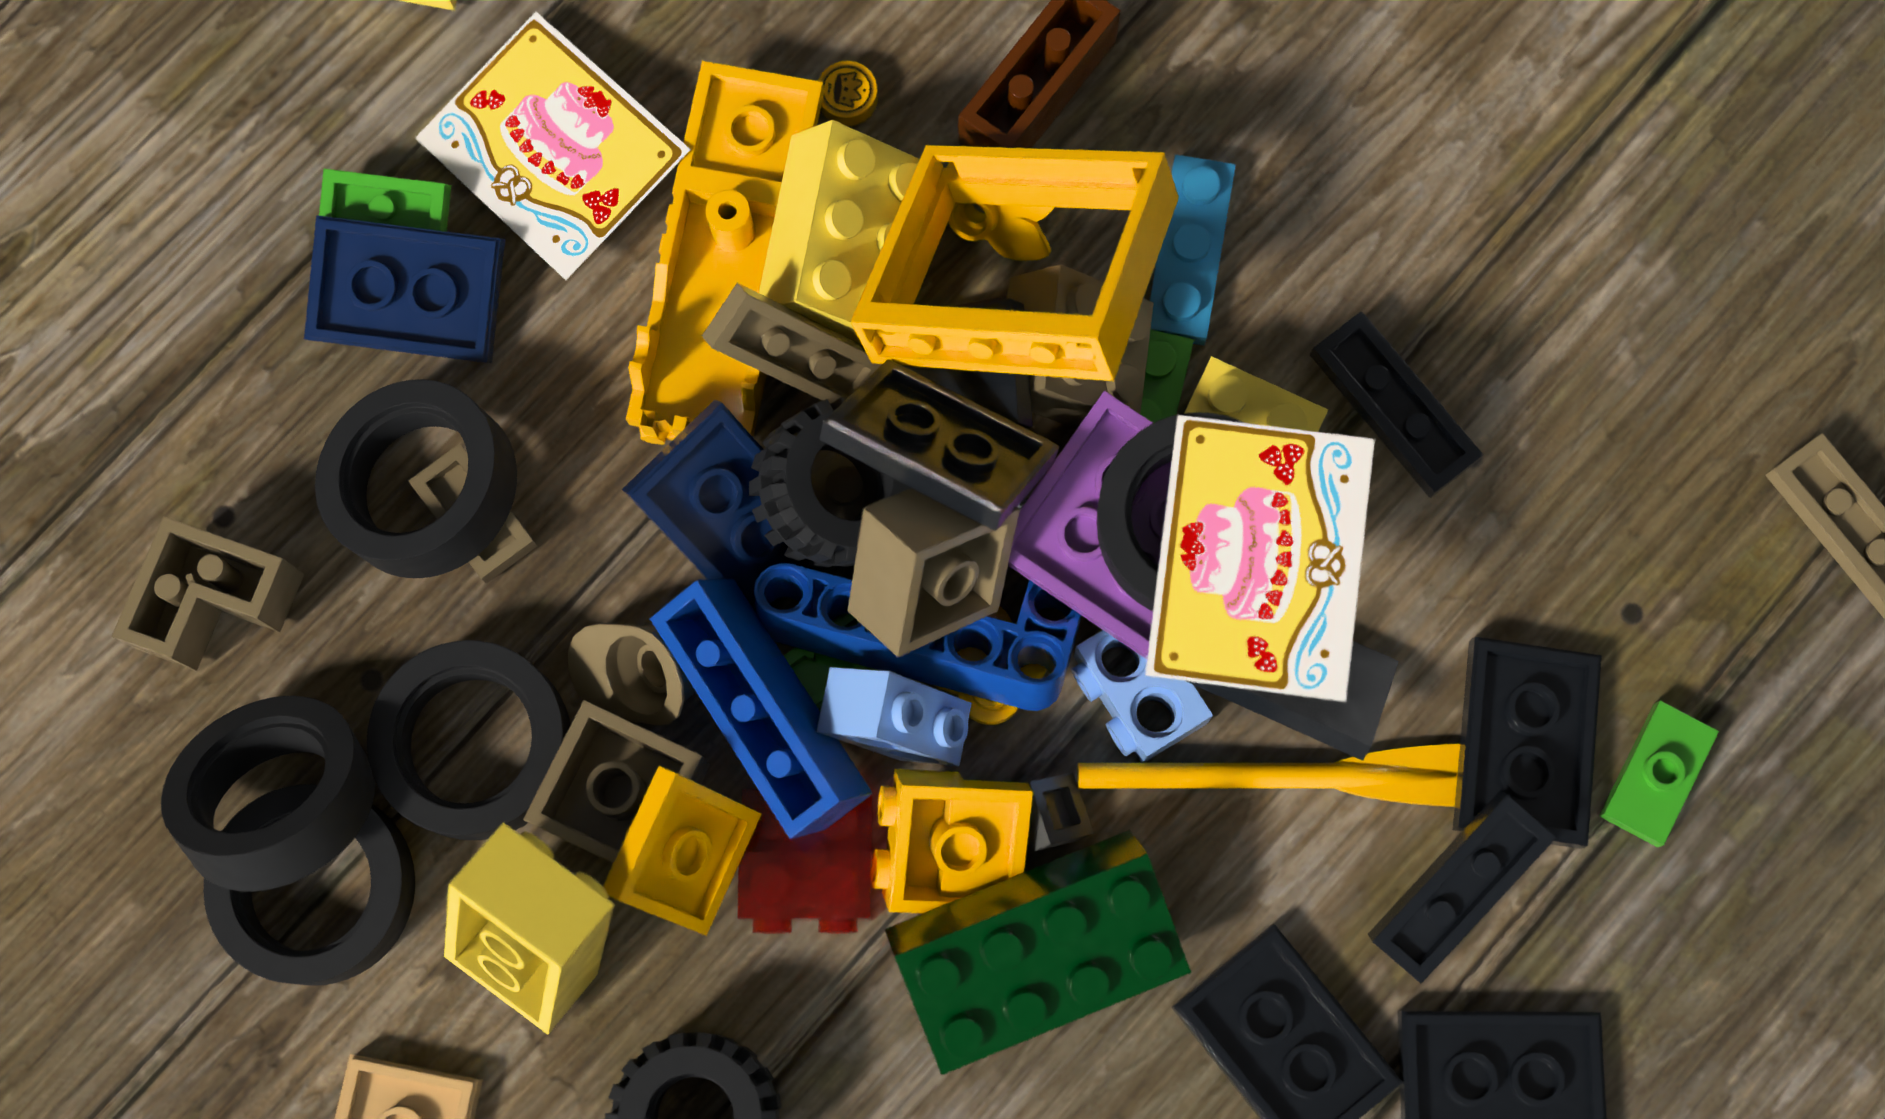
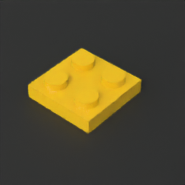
M658 766L603 888L608 893V896L707 936L762 814L677 773Z

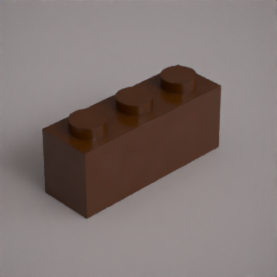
M1051 0L958 115L959 145L969 147L1032 148L1116 43L1121 10L1107 0Z

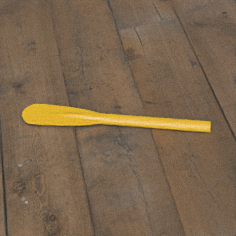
M1460 744L1426 745L1367 753L1363 761L1355 757H1349L1337 762L1077 763V788H1334L1345 793L1377 800L1455 807Z

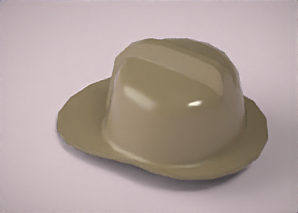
M599 623L585 626L573 636L568 649V671L575 690L583 700L629 722L655 726L669 725L680 716L684 702L695 692L692 684L653 624L635 626Z

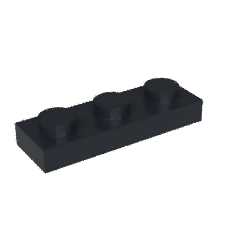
M1362 311L1313 347L1310 353L1311 358L1429 498L1433 497L1473 466L1484 455Z
M1501 789L1368 933V936L1376 946L1422 984L1557 837Z

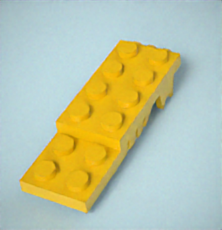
M702 61L683 142L691 150L678 164L672 190L674 200L672 205L669 204L665 221L667 230L666 234H662L659 247L661 257L659 263H656L653 301L647 327L637 326L635 354L632 361H629L628 366L632 393L626 420L629 425L639 427L641 440L658 445L665 444L667 440L672 441L715 399L722 402L754 437L767 374L712 349L702 335L737 282L759 293L791 135L817 126L824 96L823 82Z

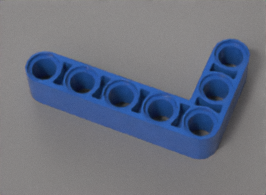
M780 563L769 566L761 572L755 582L756 614L777 643L880 671H890L913 680L1032 711L1048 708L1058 699L1082 619V615L1029 580L1017 624L987 616L897 657L860 622L851 627H841L833 623L832 620L838 615L850 614L848 612L852 580L794 564ZM782 597L792 598L799 602L794 608L788 610H778L770 606V603ZM1044 608H1055L1066 617L1058 621L1047 620L1041 617L1037 611ZM974 647L982 650L987 657L979 661H967L961 658L957 652L963 648ZM1028 664H1038L1045 667L1050 672V675L1041 679L1031 678L1025 675L1020 668Z

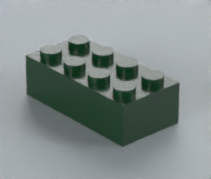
M1130 830L885 929L895 961L941 1076L1191 973L1148 853Z

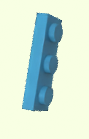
M1175 154L1171 174L1179 199L1155 265L1149 300L1154 303L1151 321L1152 330L1194 339L1193 344L1205 346L1236 164Z

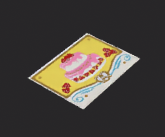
M537 12L522 25L415 137L565 280L582 265L691 150Z
M1183 415L1177 416L1146 676L1346 702L1375 439Z

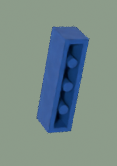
M734 579L696 580L650 618L790 839L826 830L873 794L839 740L816 732L820 717L819 709L763 623L759 620L758 615Z

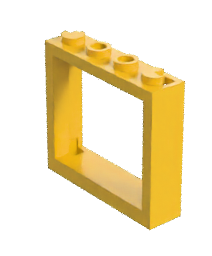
M926 145L850 321L871 363L883 364L889 359L903 366L1114 381L1179 199L1165 152ZM942 162H949L947 167H943ZM955 203L1131 210L1092 316L914 305V302Z

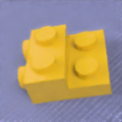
M894 769L893 786H881L878 796L879 826H888L886 849H874L871 869L872 886L876 889H882V895L888 911L925 913L1024 873L1033 790L1030 785L1018 782L963 780L960 773L954 771Z

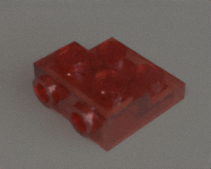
M742 789V805L762 815L738 865V919L743 922H753L752 933L790 934L792 933V921H818V933L853 934L858 933V921H872L873 794L826 830L790 839L758 789Z

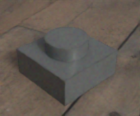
M1073 772L1027 782L1033 790L1028 832L1033 852L1076 842L1094 834Z

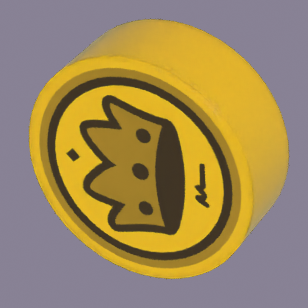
M840 61L830 65L822 72L818 81L823 82L824 86L821 112L828 120H835L846 126H853L864 122L873 114L878 101L877 84L873 74L867 67L854 61Z

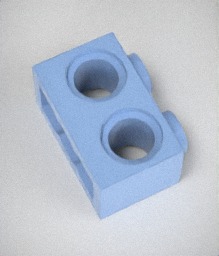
M1104 630L1076 646L1074 658L1078 665L1071 668V672L1089 701L1092 702L1099 697L1113 718L1105 723L1124 756L1134 752L1139 761L1145 763L1207 725L1213 714L1193 684L1184 680L1146 676L1147 659ZM1114 647L1125 648L1134 655L1137 662V670L1125 677L1114 676L1103 666V653ZM1147 701L1162 703L1171 714V726L1161 732H1152L1145 729L1138 721L1137 707Z
M830 667L816 732L900 761L959 766L964 741L968 733V720L972 703L890 671Z

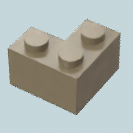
M163 516L111 637L140 651L197 671L222 612L281 632L304 573L283 558Z

